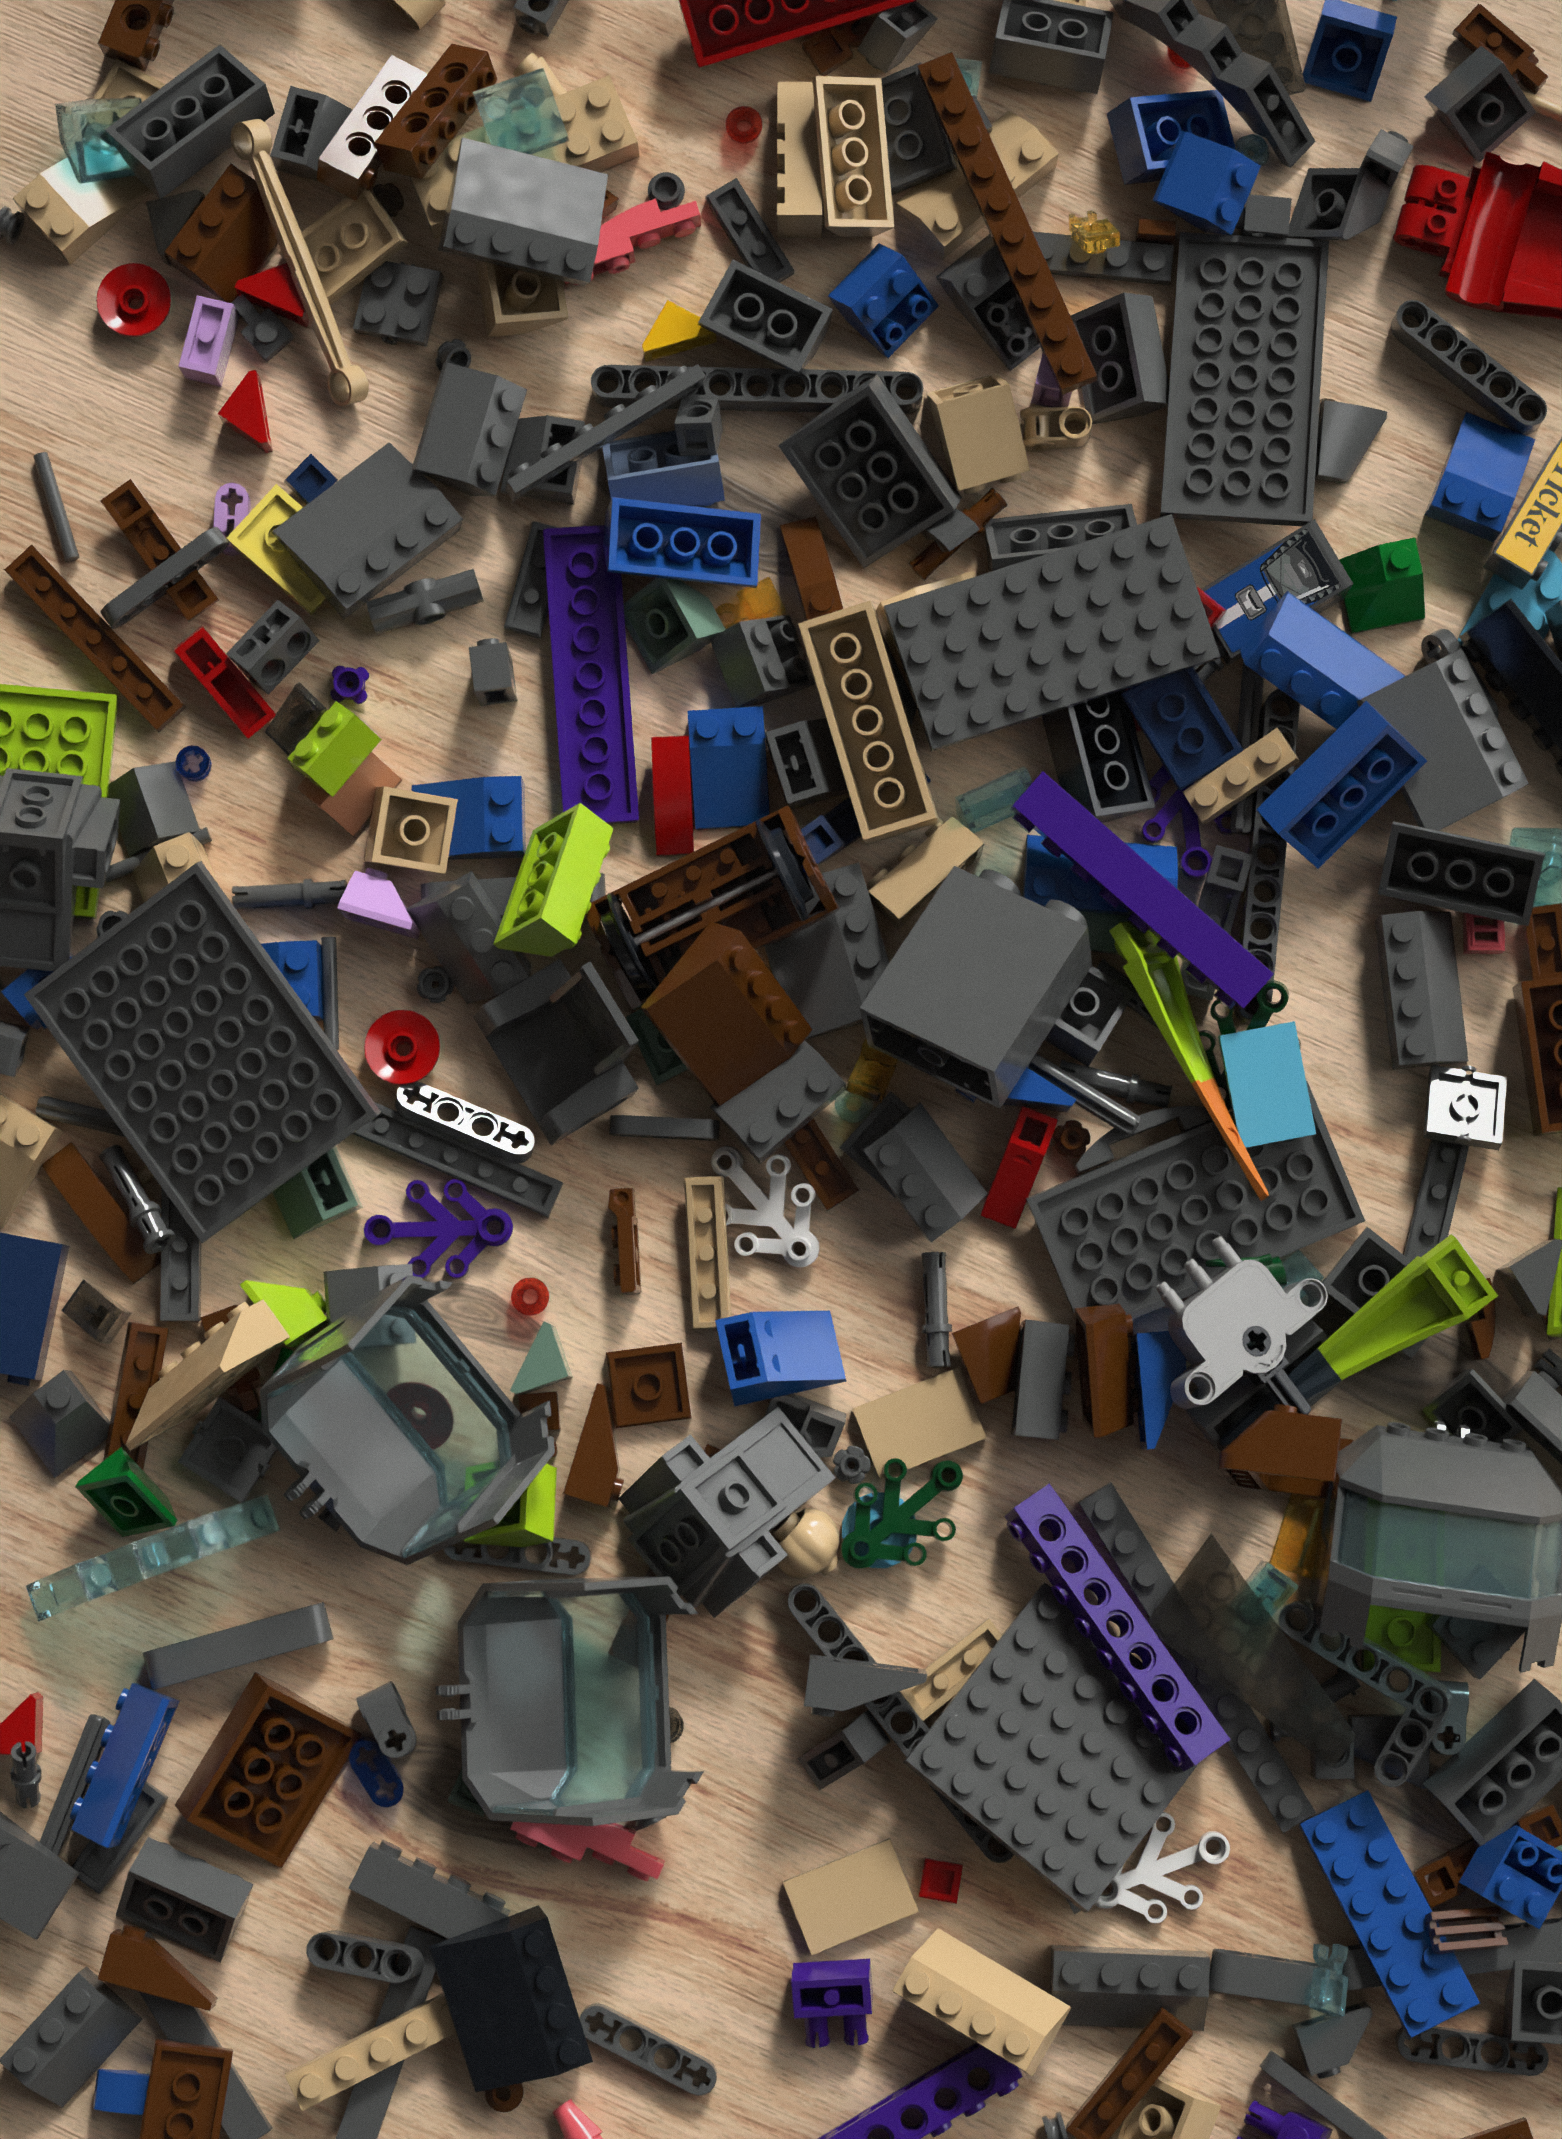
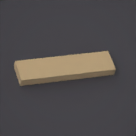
M724 1176L684 1178L692 1330L717 1329L715 1320L731 1317Z

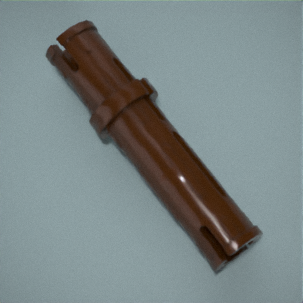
M991 488L968 510L965 508L961 511L974 521L980 530L950 552H942L936 542L933 541L908 564L925 581L941 564L960 549L964 543L975 534L980 535L984 531L983 527L996 514L1008 506L1006 501L998 492L996 493L994 488Z

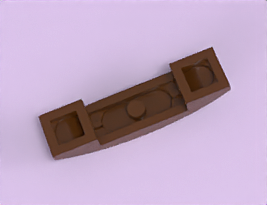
M131 479L100 500L151 571L181 549ZM197 569L166 590L188 622L219 601Z
M70 1142L42 1164L43 1169L76 1215L133 1284L161 1264V1255L158 1252L147 1254L142 1247L144 1241L137 1228L130 1225L128 1215L95 1174V1170L73 1142Z
M1553 1804L1523 1815L1513 1825L1519 1826L1554 1848L1562 1845V1822ZM1473 1839L1445 1852L1413 1871L1431 1908L1466 1891L1465 1888L1467 1887L1459 1883V1880L1477 1848L1480 1847Z

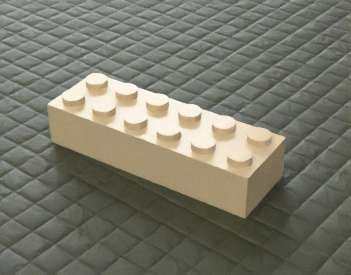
M608 75L455 137L422 179L409 178L432 234L437 239L441 237L461 138L597 172L605 171L640 155L637 138L612 79Z
M871 600L798 623L863 841L869 845L940 823L879 619Z

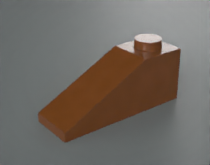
M816 516L780 525L805 621L842 610L843 605Z
M597 1383L563 1494L609 1507L611 1500L618 1502L624 1479L618 1478L620 1466L607 1388L605 1385Z
M124 1925L122 1930L116 1929L110 1934L98 1980L208 2011L216 2006L218 1998L155 1939L145 1937V1930Z

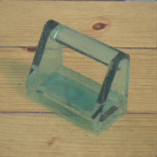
M1023 766L955 797L956 812L961 824L971 832L976 833L1015 815L1016 813L1011 810L1012 805L1033 783L1027 768Z

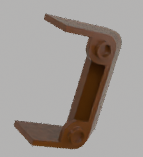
M1275 1404L1273 1411H1265L1220 1452L1218 1470L1234 1486L1325 1498L1328 1482L1335 1483L1338 1453L1354 1440L1340 1438L1342 1419L1297 1413V1407ZM1347 1488L1345 1492V1501L1347 1500Z

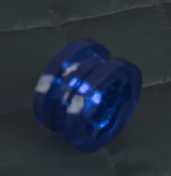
M191 745L184 747L176 757L177 770L189 781H201L211 772V758L199 746ZM193 754L197 759L200 756L203 757V761L199 763L200 770L195 773L190 768L188 771H185L184 766L189 764L188 757Z

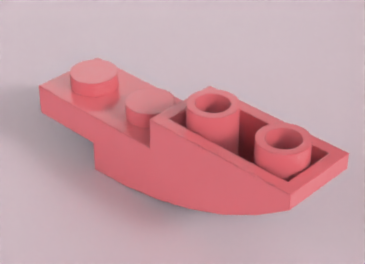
M655 198L636 205L601 225L591 281L594 279V275L606 271L610 274H616L630 267L629 264L635 263L634 247L639 246L640 249H647L659 244L662 238L672 235L680 238L694 233L696 228L701 226L700 212L696 201L660 212Z
M513 1822L510 1828L517 1832L515 1837L517 1840L532 1847H536L538 1842L552 1848L550 1853L552 1856L564 1862L572 1863L573 1858L581 1861L588 1847L594 1850L592 1854L594 1858L609 1865H613L615 1860L629 1866L627 1870L629 1874L644 1881H648L650 1876L658 1879L665 1863L664 1860L630 1845L636 1831L618 1823L583 1826Z

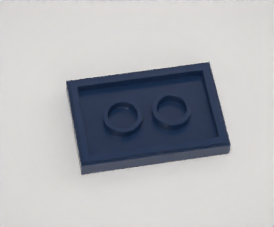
M1194 667L1131 687L1120 694L1178 791L1217 769L1243 751V748Z

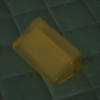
M1290 1494L1269 1562L1270 1566L1312 1579L1324 1502L1303 1495Z

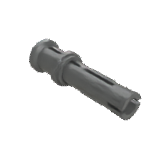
M119 1145L106 1148L101 1152L99 1158L103 1161L130 1211L128 1221L132 1227L137 1228L144 1241L142 1246L147 1254H153L166 1249L175 1241L176 1235L171 1229H167L160 1216L162 1211L160 1206L154 1201L149 1200L126 1158L123 1148Z

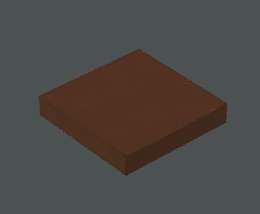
M682 1343L606 1352L616 1428L692 1418Z

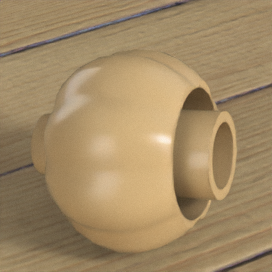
M804 1508L796 1514L792 1513L771 1531L775 1536V1540L788 1554L777 1566L790 1577L797 1579L808 1578L820 1572L826 1576L836 1567L840 1560L836 1555L840 1543L839 1531L836 1523L824 1511Z

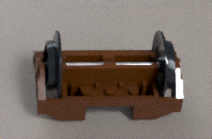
M787 805L591 902V908L586 917L596 940L601 944L600 950L609 967L612 966L613 975L630 1007L633 1010H638L659 986L652 964L662 982L710 922L740 930L754 950H757L769 943L775 944L840 909L809 849L791 808ZM783 830H786V831H787L788 836H789V838H790V840H791V842H792V844H793V846H794V849H795L796 853L799 855V857L796 856V854H795L793 848L791 847V845H790V843H789V841H788L786 835L784 834ZM802 865L820 898L808 915L806 902L814 898V893L801 867ZM622 903L624 904V906H625V908H626V910H627V912H628V914H629V916H630V918H631L632 921H630V919L628 918V916H627L625 910L623 909V907H622V905H621ZM720 905H721V906H722V908H723V910H722V911H720V909H719V907H718V906H720ZM646 982L651 988H637L636 985Z

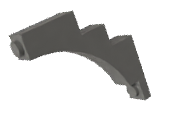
M1110 0L1121 19L1134 24L1160 40L1214 86L1254 133L1267 138L1281 164L1291 168L1316 142L1271 63L1242 52L1226 24L1199 14L1191 0Z

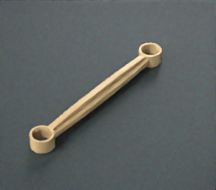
M261 119L238 122L231 130L233 150L240 159L249 161L280 249L289 265L291 277L331 369L327 380L329 394L333 401L340 406L364 401L369 391L367 377L359 366L351 365L308 247L268 155L272 147L270 130Z

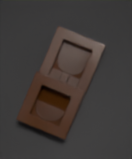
M1486 1278V1280L1492 1286L1491 1279ZM1495 1299L1477 1312L1479 1320L1465 1323L1475 1360H1482L1490 1356L1496 1323Z

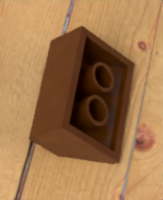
M230 163L165 250V254L173 267L221 301L228 303L233 302L238 297L234 288L237 281L256 274L278 245L256 181Z
M1120 1304L1074 1308L1082 1418L1094 1438L1103 1437L1133 1425V1412L1139 1411L1138 1393L1136 1389H1131L1130 1375L1136 1374V1360L1134 1352L1128 1351V1338L1134 1335L1131 1314L1126 1315L1125 1310Z

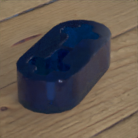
M371 1737L358 1739L353 1743L349 1752V1762L352 1769L376 1805L381 1807L396 1805L404 1793V1782L391 1759L383 1754L376 1739ZM364 1747L367 1751L372 1749L376 1751L373 1756V1762L377 1767L375 1770L372 1771L366 1761L361 1763L357 1761L360 1756L359 1748ZM381 1774L387 1783H392L393 1781L396 1783V1786L393 1788L394 1796L389 1798L386 1793L381 1795L377 1793L380 1789L377 1775Z

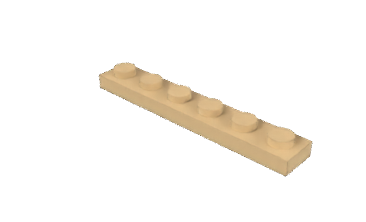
M444 1993L285 2073V2078L301 2111L455 2034L456 2031Z

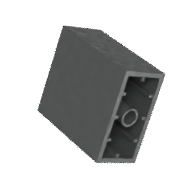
M954 866L860 1006L868 1046L995 1107L1001 1108L1092 966L1086 919L1078 910L1065 902L1050 900L1044 907L1020 896L1021 893L1016 884L997 871L983 870L978 877Z

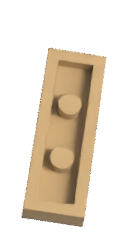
M1276 728L1188 787L1183 793L1200 821L1206 825L1300 761L1281 731Z
M988 1618L925 1668L927 1672L925 1683L902 1690L900 1693L924 1721L957 1694L1002 1634Z

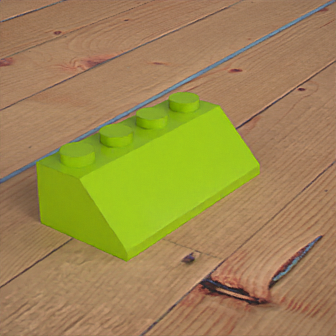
M579 803L534 829L493 945L499 949L550 957L565 949L573 948L582 935L580 928L584 916L591 908L590 898L594 887L600 880L601 873L599 871L603 859L610 850L609 841L614 828L583 804Z

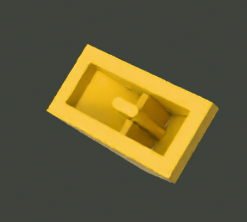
M667 300L642 344L645 362L717 342L716 334L698 325L701 317Z

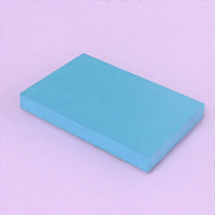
M1295 1021L1218 1036L1235 1127L1245 1147L1315 1135L1316 1130Z

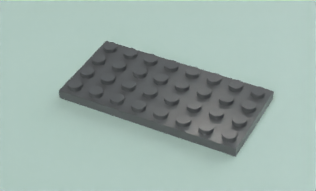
M1180 232L1160 517L1172 514V517L1175 519L1304 526L1313 520L1329 241Z
M1172 514L885 605L883 608L931 752L1220 658Z
M1308 1081L1306 1083L1316 1134L1246 1148L1269 1194L1262 1201H1260L1213 1120L1026 1198L1074 1316V1308L1120 1304L1125 1310L1126 1315L1131 1314L1132 1320L1166 1306L1161 1299V1295L1156 1290V1286L1163 1281L1170 1288L1174 1289L1180 1299L1192 1295L1198 1290V1287L1184 1267L1188 1260L1194 1259L1204 1269L1210 1279L1226 1268L1207 1267L1205 1265L1207 1260L1221 1259L1212 1245V1241L1218 1236H1222L1226 1243L1230 1244L1239 1258L1259 1257L1266 1254H1271L1272 1258L1276 1256L1280 1258L1365 1222ZM1233 1111L1229 1113L1234 1122Z

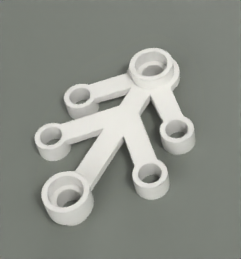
M724 1146L717 1149L711 1158L713 1170L720 1176H729L757 1209L732 1208L730 1205L725 1204V1209L728 1212L726 1226L731 1223L769 1226L782 1238H757L755 1234L745 1232L740 1234L735 1240L734 1246L736 1251L742 1256H749L755 1252L782 1254L784 1259L795 1267H806L812 1264L819 1254V1242L815 1235L809 1231L811 1203L816 1196L814 1188L807 1183H801L793 1188L791 1199L796 1205L793 1228L784 1217L786 1175L791 1169L790 1160L785 1155L777 1154L767 1161L766 1169L769 1175H771L768 1199L742 1168L744 1162L743 1155L736 1147ZM722 1155H728L731 1158L732 1165L729 1169H725L720 1165ZM775 1159H780L784 1162L785 1169L782 1173H777L773 1170L772 1164ZM800 1188L808 1190L810 1197L807 1202H802L798 1199L797 1191ZM743 1237H748L752 1240L753 1248L751 1251H746L741 1247ZM795 1242L804 1243L806 1246L804 1255H797L794 1252L793 1246Z
M1162 1812L1159 1818L1167 1817L1170 1821L1169 1828L1165 1831H1159L1156 1828V1822L1153 1824L1151 1834L1136 1868L1121 1874L1122 1866L1110 1882L1112 1884L1111 1893L1100 1895L1094 1905L1107 1909L1121 1904L1143 1914L1151 1923H1160L1167 1916V1908L1161 1900L1156 1898L1146 1900L1126 1890L1136 1885L1144 1884L1179 1900L1187 1909H1197L1203 1902V1894L1197 1886H1184L1162 1875L1201 1860L1211 1864H1219L1228 1857L1230 1844L1221 1833L1209 1831L1200 1837L1197 1845L1157 1860L1166 1837L1175 1829L1173 1817L1166 1812ZM1210 1840H1217L1220 1844L1218 1852L1210 1854L1206 1850V1844ZM1189 1890H1194L1198 1893V1899L1193 1904H1188L1184 1901V1895ZM1153 1904H1158L1162 1907V1913L1157 1918H1152L1148 1914V1909Z

